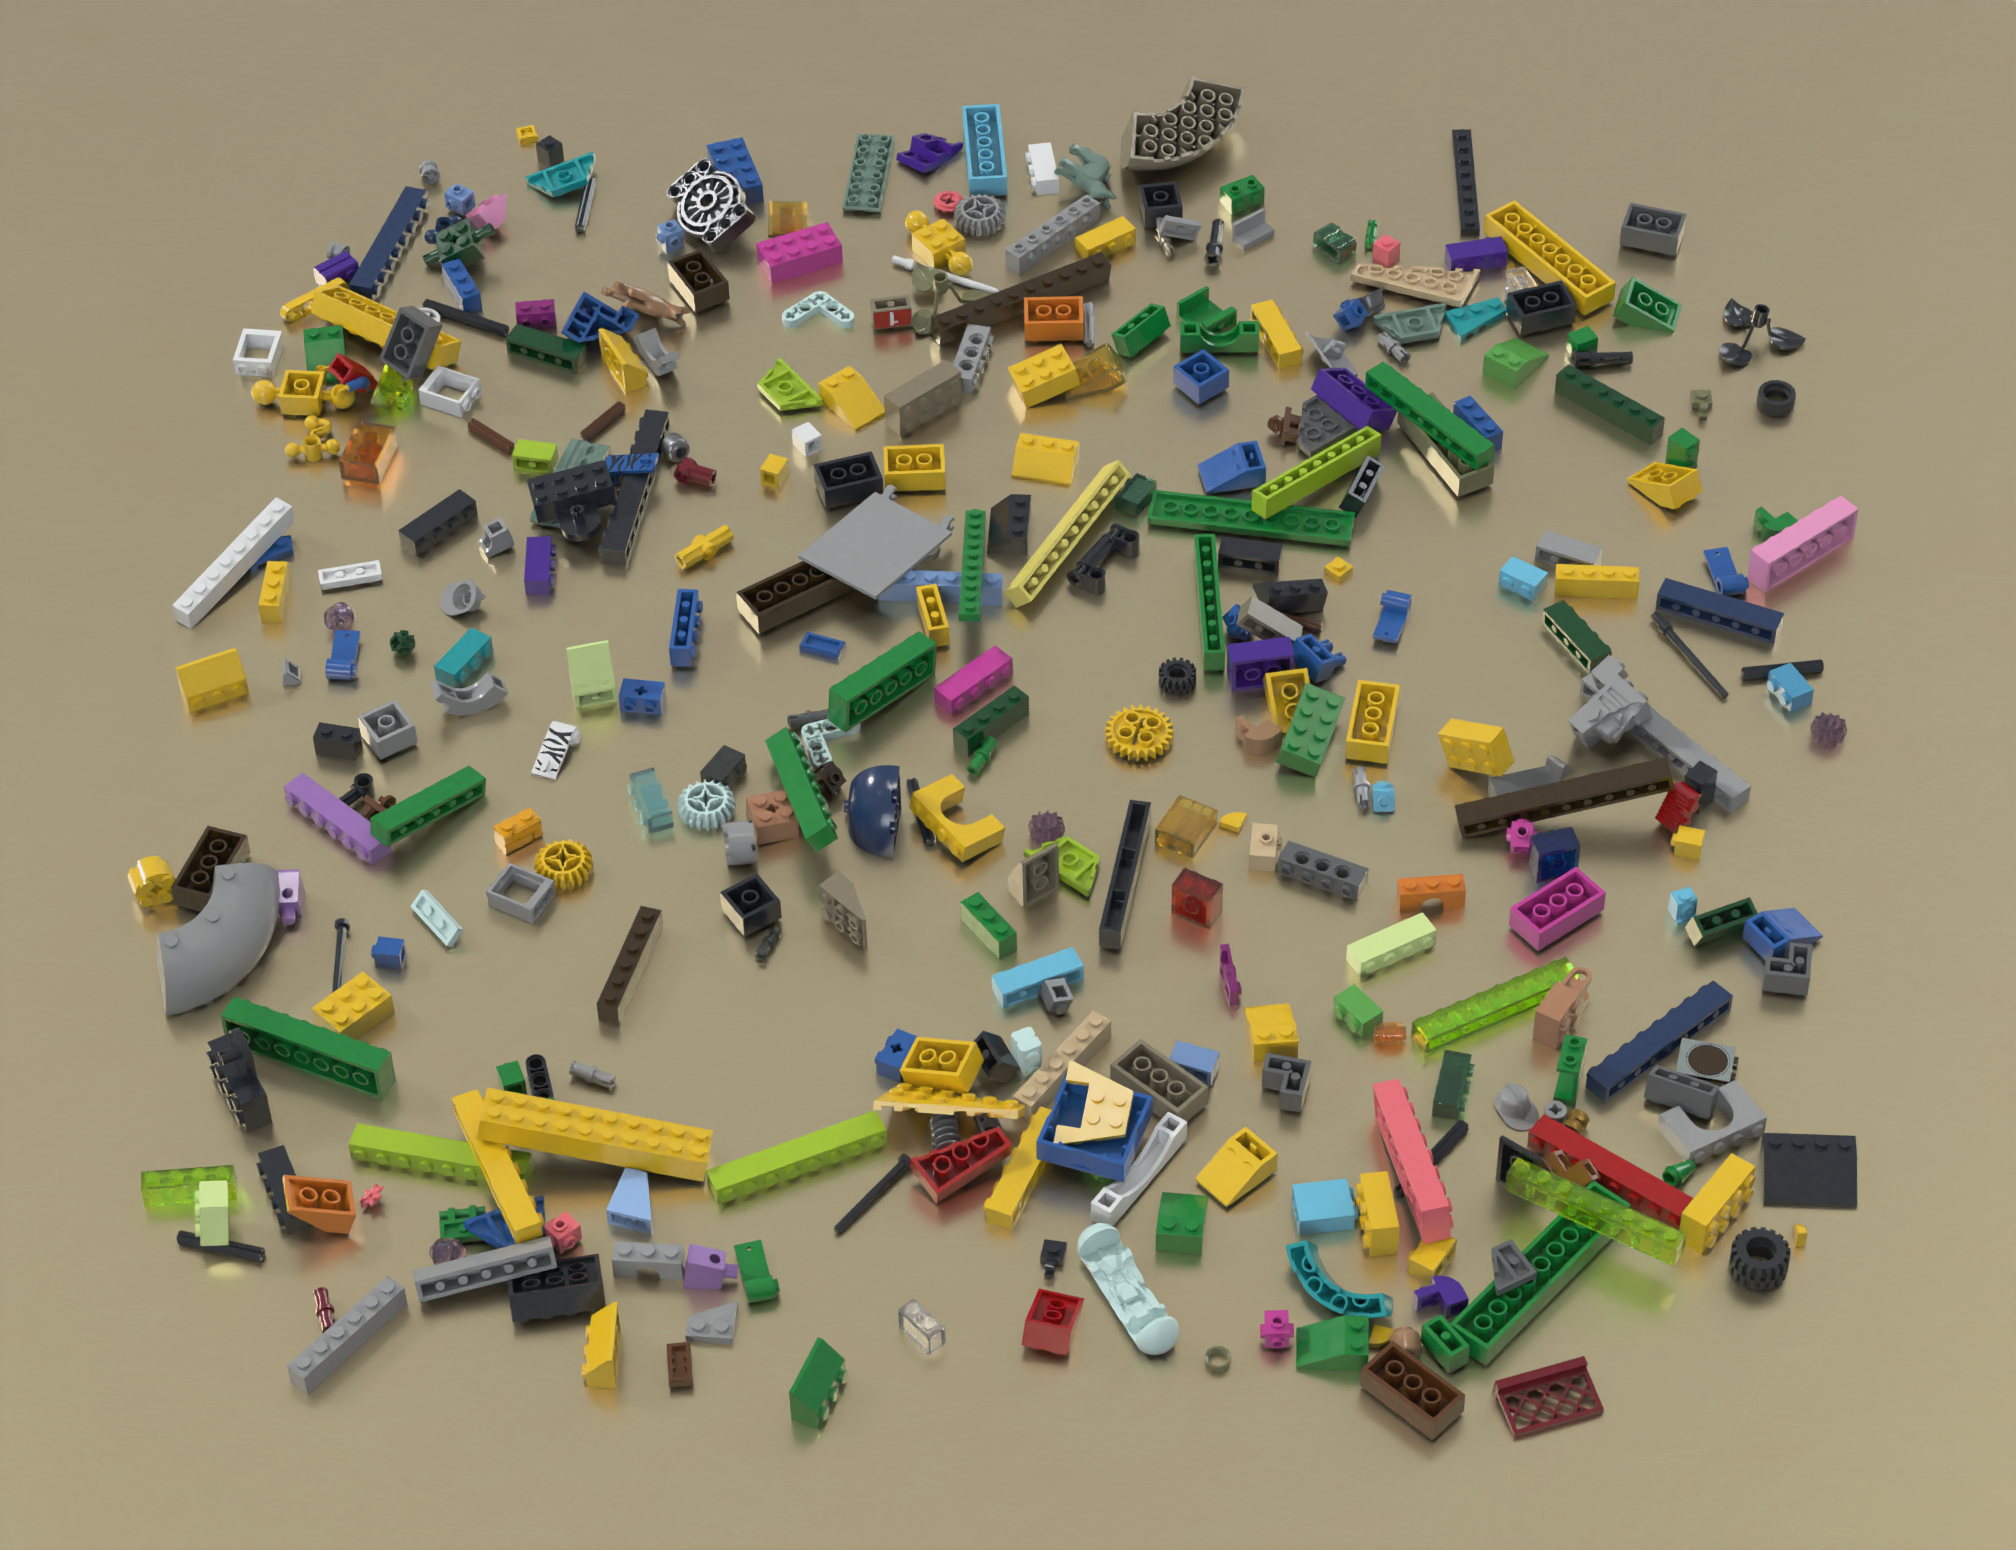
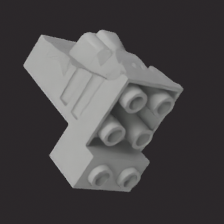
M1610 655L1591 671L1599 692L1568 720L1574 736L1587 749H1590L1594 744L1596 745L1600 739L1609 744L1617 743L1625 731H1630L1636 724L1639 726L1653 717L1650 711L1651 706L1647 702L1649 700L1642 691L1637 692L1633 689L1634 685L1627 678L1628 673L1624 670L1625 665L1618 658L1614 660Z

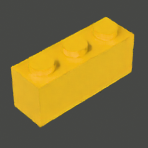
M1121 216L1075 237V252L1082 259L1103 252L1106 257L1135 244L1136 228L1124 216Z
M267 561L258 604L261 623H282L291 581L288 562Z
M937 584L916 587L917 607L926 636L936 642L937 646L949 645V625Z

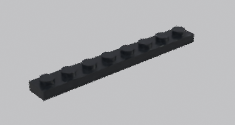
M1471 129L1452 130L1460 235H1480Z

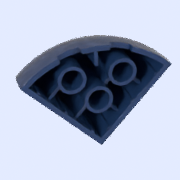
M880 765L863 770L852 780L849 798L844 801V813H847L848 832L852 841L859 848L873 855L894 857L902 810L900 766Z

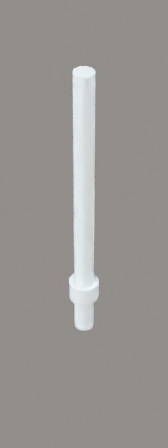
M895 255L892 257V263L904 266L905 269L913 271L917 263L916 260L911 258L905 259ZM945 272L948 275V281L991 294L999 291L998 288Z

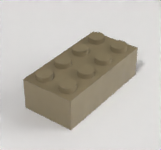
M944 360L884 395L885 425L902 437L962 401L961 372L947 360Z
M1142 1039L1137 1041L1110 1065V1080L1132 1091L1153 1096V1113L1160 1118H1163L1167 1112H1170L1185 1121H1189L1208 1104V1086Z

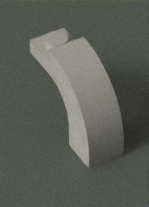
M656 328L638 334L633 338L642 359L655 375L660 376L678 369L676 360L680 358L678 351L667 352Z
M489 672L478 682L466 688H453L438 680H435L430 685L435 700L442 703L445 712L453 715H471L485 711L499 703L508 694L503 679Z

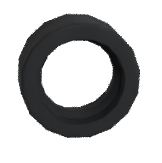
M1781 380L1764 382L1758 390L1757 406L1763 413L1770 416L1787 415L1795 406V389L1789 383ZM1780 395L1787 400L1775 402L1767 399L1766 396Z

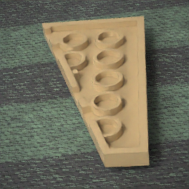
M1357 264L1351 274V281L1380 289L1385 287V289L1395 291L1396 293H1403L1416 298L1446 303L1450 306L1461 308L1480 276V269H1473V272H1463V268H1455V271H1445L1443 267L1412 266V269H1401V266L1394 265V268H1383L1382 265Z

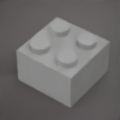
M396 700L358 716L360 733L380 760L418 743L414 723Z

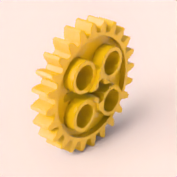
M1140 704L1138 708L1131 705L1130 710L1123 707V712L1116 710V716L1110 715V721L1106 722L1105 741L1108 742V747L1113 748L1114 754L1120 752L1121 758L1128 755V760L1136 757V761H1139L1140 757H1143L1145 761H1148V756L1156 759V753L1163 755V749L1169 750V745L1172 744V738H1174L1173 723H1170V717L1165 718V712L1158 714V708L1152 711L1150 705L1146 709H1143L1142 704Z

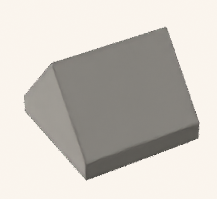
M284 658L282 660L283 686L300 684V667Z
M1548 755L1545 766L1551 765L1559 781L1573 771L1569 765L1559 758Z

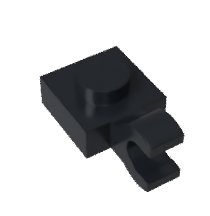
M1044 1239L1040 1256V1263H1045L1044 1277L1053 1278L1056 1265H1064L1067 1242Z

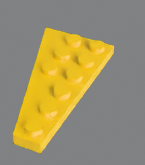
M899 1083L874 1100L873 1110H881L883 1106H894V1111L915 1108V1111L918 1113L954 1115V1112L966 1111V1116L987 1113V1116L991 1118L1019 1119L1026 1111V1105L1018 1104L1016 1100H1005L1003 1102L997 1101L996 1097L991 1096L978 1098L972 1093L959 1095L954 1094L952 1090H941L940 1092L934 1091L932 1087L928 1086L915 1088L909 1083Z

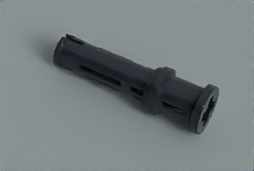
M1221 219L1213 220L1210 242L1206 245L1207 253L1204 256V261L1209 266H1218L1221 263L1220 254L1223 252L1221 241L1224 221H1221Z
M1589 350V352L1572 351V366L1575 368L1585 365L1594 367L1596 364L1633 363L1632 351L1597 353L1593 350Z

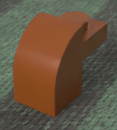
M1562 1149L1554 1151L1546 1157L1551 1170L1559 1176L1552 1182L1561 1190L1573 1192L1584 1189L1593 1180L1596 1182L1601 1178L1589 1158L1572 1165Z

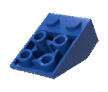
M1257 440L1237 443L1198 464L1206 494L1257 487L1266 483V465Z
M1795 908L1762 911L1745 921L1743 939L1765 961L1766 957H1788L1790 942L1812 944L1823 938V935Z

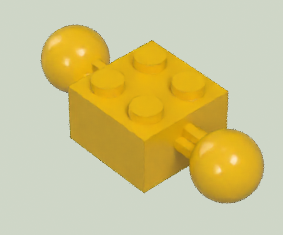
M915 210L906 216L905 227L912 234V251L928 266L940 269L948 265L949 270L958 276H965L970 273L973 261L970 255L966 253L965 238L944 218L929 225V218L922 211Z
M285 370L281 388H276L269 380H260L253 385L251 391L255 402L261 405L271 404L278 398L281 414L321 416L324 401H331L335 407L346 409L355 400L354 391H346L345 398L339 400L337 395H333L334 387L331 390H327L326 376L323 371Z

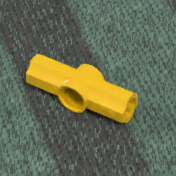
M727 525L719 527L706 536L699 534L694 537L691 545L675 554V560L682 569L688 568L703 558L710 560L716 555L719 548L734 540V535Z

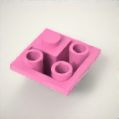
M505 192L499 196L495 193L478 204L476 209L471 210L465 216L469 217L478 229L488 223H491L494 229H496L506 220L507 195Z

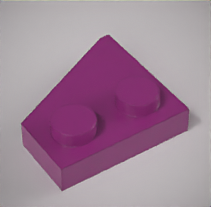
M1229 943L1220 945L1219 973L1229 1005H1237L1239 995H1242L1241 984L1236 979V969L1233 965Z

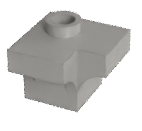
M501 516L483 525L484 535L478 542L487 558L515 545L510 531Z

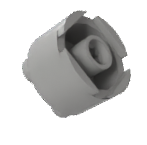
M745 820L722 824L727 866L758 863L753 821Z

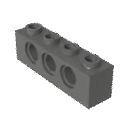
M1288 841L1278 857L1277 873L1358 901L1368 883L1369 868Z

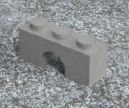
M614 1242L611 1260L614 1277L637 1278L640 1268H652L659 1273L660 1279L683 1281L686 1265L684 1245Z

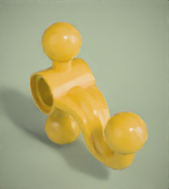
M310 415L305 419L304 424L311 432L309 436L303 439V445L299 446L291 442L285 447V453L290 458H296L299 454L304 453L307 461L316 462L323 457V451L333 455L337 454L340 451L341 445L336 439H330L326 443L321 444L320 439L330 433L332 424L327 419Z

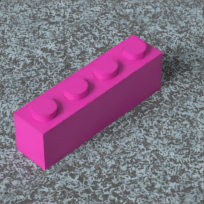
M996 645L934 687V702L951 715L962 710L967 704L978 699L984 692L992 689L1004 678H1008L1013 673V658Z

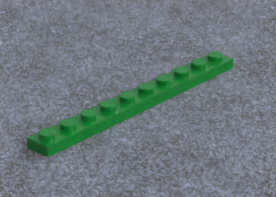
M979 509L966 510L959 621H980L986 511Z

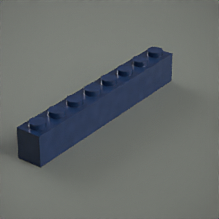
M405 186L349 284L351 291L373 301L380 295L384 283H387L390 272L394 270L395 263L398 258H401L403 249L409 244V239L415 233L416 226L422 221L424 212L429 209L430 199L428 198L427 190Z
M1714 980L1707 985L1701 986L1694 995L1686 997L1682 1004L1670 1009L1660 1020H1655L1645 1031H1640L1629 1043H1624L1614 1054L1606 1056L1599 1065L1591 1067L1586 1074V1088L1606 1103L1679 1049L1682 1038H1694L1729 1012L1732 1006L1733 995Z

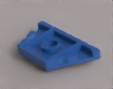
M540 1195L534 1197L537 1207L535 1210L536 1213L540 1212L545 1221L544 1196ZM500 1209L464 1221L463 1226L465 1229L497 1249L516 1244ZM542 1226L543 1236L539 1238L545 1237L544 1226Z

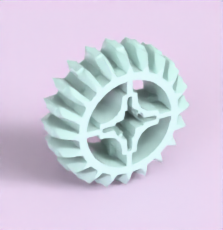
M714 779L711 782L704 780L703 783L696 781L695 785L689 784L688 788L683 789L682 794L679 795L677 804L679 816L685 825H690L691 829L697 827L699 831L703 828H706L707 831L710 828L717 830L719 825L722 826V824L730 822L731 816H734L736 806L734 795L728 786H723L721 782L716 784Z

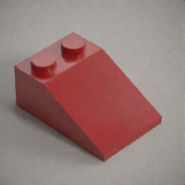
M1039 1288L1025 1319L1021 1345L1028 1346L1034 1350L1051 1351L1056 1355H1068L1085 1298Z

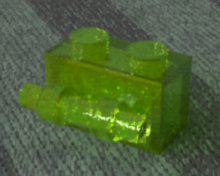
M385 364L370 404L389 411L392 401H396L398 404L397 409L403 411L409 404V396L414 389L413 381H401L402 374Z

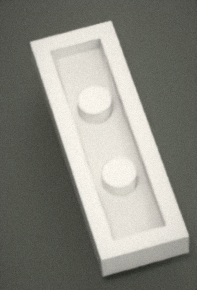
M379 560L318 570L321 590L382 580Z

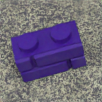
M345 251L313 268L315 280L320 286L336 278H342L345 282L353 279L359 265Z

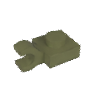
M1691 390L1692 409H1698L1699 418H1707V410L1712 409L1713 404L1711 390Z

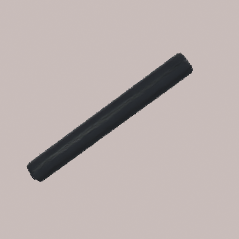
M425 299L422 304L423 308H431L441 316L501 336H507L509 333V326L430 299Z
M1459 1120L1431 1149L1434 1160L1433 1166L1469 1130L1467 1122ZM1399 1182L1393 1188V1193L1395 1196L1403 1198L1405 1194Z

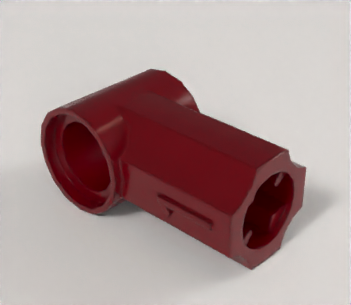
M688 457L682 459L674 472V478L682 484H688L692 481L713 487L717 477V470L699 466L695 460Z

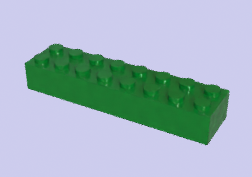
M233 997L220 1015L224 1034L226 1035L230 1030L238 1027L242 1031L253 1054L381 1100L385 1098L396 1081L391 1052L384 1048L369 1045L365 1041H358L345 1034H338L325 1027L310 1024L306 1020H299L286 1013H279L266 1006L251 1003L247 999Z

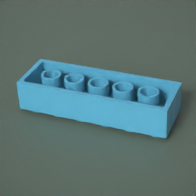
M999 104L962 106V125L970 197L971 194L974 196L978 194L983 196L985 194L988 196L1008 195Z

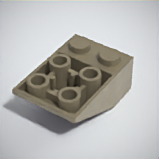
M838 871L819 885L820 913L825 920L832 922L840 932L848 935L855 944H859L864 949H867L866 918L853 882Z

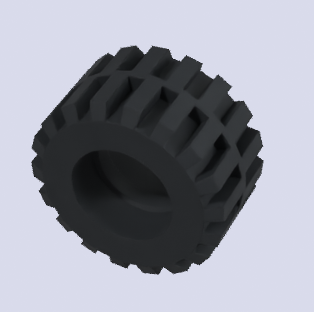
M1751 1227L1750 1231L1745 1229L1742 1231V1234H1738L1735 1240H1733L1729 1260L1730 1273H1733V1278L1736 1281L1740 1280V1285L1749 1286L1748 1289L1751 1290L1758 1288L1759 1291H1764V1288L1768 1290L1773 1289L1774 1285L1778 1287L1782 1280H1785L1788 1273L1791 1250L1788 1248L1789 1243L1787 1240H1783L1784 1236L1775 1234L1776 1231L1773 1229L1770 1231L1766 1230V1227H1761V1229ZM1760 1256L1766 1258L1768 1261H1758L1751 1257Z

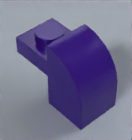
M1433 1276L1431 1286H1423L1415 1290L1413 1297V1306L1416 1312L1438 1305L1445 1319L1458 1316L1468 1306L1469 1298L1462 1285L1455 1279L1447 1276Z

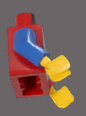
M339 352L332 363L328 364L329 366L318 365L315 370L325 372L326 378L327 372H331L343 384H337L334 387L333 395H337L339 400L345 398L346 391L352 392L357 390L361 393H366L368 389L374 390L377 386V380L374 379V376L364 366Z

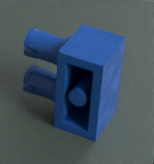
M1310 633L1295 639L1293 644L1294 663L1300 669L1307 668L1309 678L1314 683L1329 679L1335 667L1345 665L1346 656L1342 655V652L1333 655L1331 653L1333 644L1329 642L1330 640L1326 639L1319 642Z

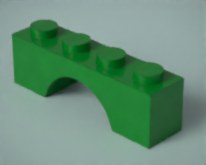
M1239 321L1235 328L1225 333L1210 332L1203 328L1200 322H1180V353H1198L1203 349L1208 353L1259 352V321Z

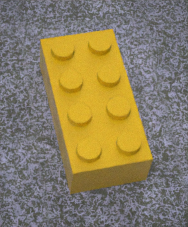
M1358 680L1346 739L1345 758L1388 764L1399 705L1400 685Z
M1731 1153L1682 1212L1678 1241L1700 1254H1703L1707 1247L1711 1248L1717 1239V1235L1720 1232L1724 1233L1727 1229L1730 1219L1738 1216L1743 1203H1748L1754 1193L1752 1186L1756 1180L1754 1176L1755 1166Z

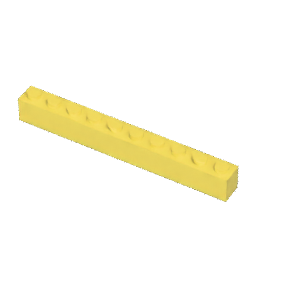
M1119 460L1103 466L1003 592L1016 608L1034 599L1131 476Z

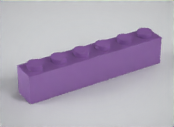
M301 773L284 786L285 801L289 806L297 808L304 817H309L319 828L325 829L332 838H337L347 849H352L362 860H366L374 865L392 851L391 846L386 847L370 834V822L306 774Z

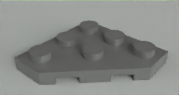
M1316 395L1303 402L1298 436V448L1310 458L1357 432L1354 424L1343 419V415L1331 409L1326 401L1319 399Z

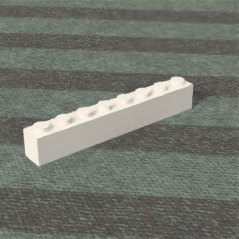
M276 497L172 605L175 620L192 630L293 524L295 519L292 506Z

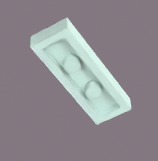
M423 889L420 891L411 908L446 946L453 947L464 929L429 891Z

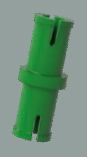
M987 736L982 746L976 749L973 760L967 766V771L971 775L977 776L984 764L988 763L991 759L990 755L998 745V741L994 737Z

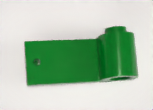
M756 1240L734 1245L748 1304L776 1298V1293L780 1292L779 1283L769 1273L762 1241Z

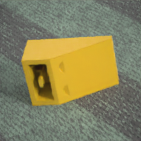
M1244 1127L1228 1139L1198 1174L1195 1181L1224 1206L1228 1207L1277 1171L1278 1153L1251 1130Z

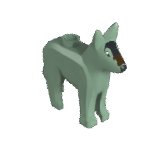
M1072 144L1069 148V153L1079 157L1083 166L1063 156L1058 166L1063 168L1057 167L1054 174L1064 176L1077 187L1089 193L1088 196L1111 210L1109 199H1117V197L1107 190L1105 186L1111 177V174H1109L1110 163L1105 157L1094 153L1091 149Z

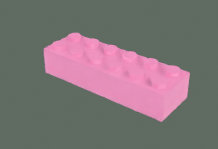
M1839 496L1829 501L1820 509L1814 510L1805 518L1799 519L1792 526L1786 527L1777 535L1771 536L1764 543L1755 546L1750 553L1748 580L1765 593L1852 540L1855 534L1858 508L1844 497Z

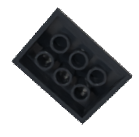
M1763 1133L1760 1156L1764 1205L1857 1208L1856 1136Z
M599 1254L556 1260L557 1268L507 1280L512 1322L524 1323L536 1318L550 1319L556 1315L563 1314L572 1316L583 1311L597 1312L606 1307Z

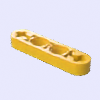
M336 278L286 303L281 308L280 315L287 322H294L310 314L315 291L336 285L349 290V286L342 278ZM307 301H310L309 304L303 308V305Z

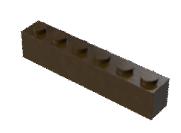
M640 906L597 1001L599 1021L615 1025L621 1024L663 929L662 910Z

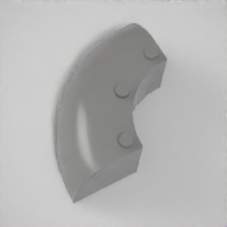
M236 863L215 866L213 893L205 908L187 924L171 931L158 933L156 961L165 1016L193 1010L194 1007L213 1002V999L222 994L225 995L235 988L257 966L271 942L279 913L278 873L274 868L259 863Z

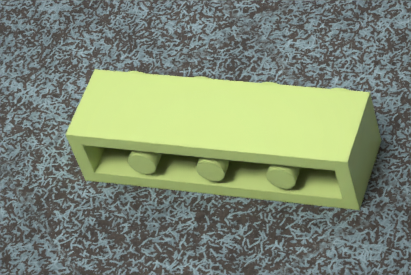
M1422 912L1347 945L1346 960L1359 977L1372 974L1380 968L1392 965L1398 960L1432 947L1436 944L1437 930Z

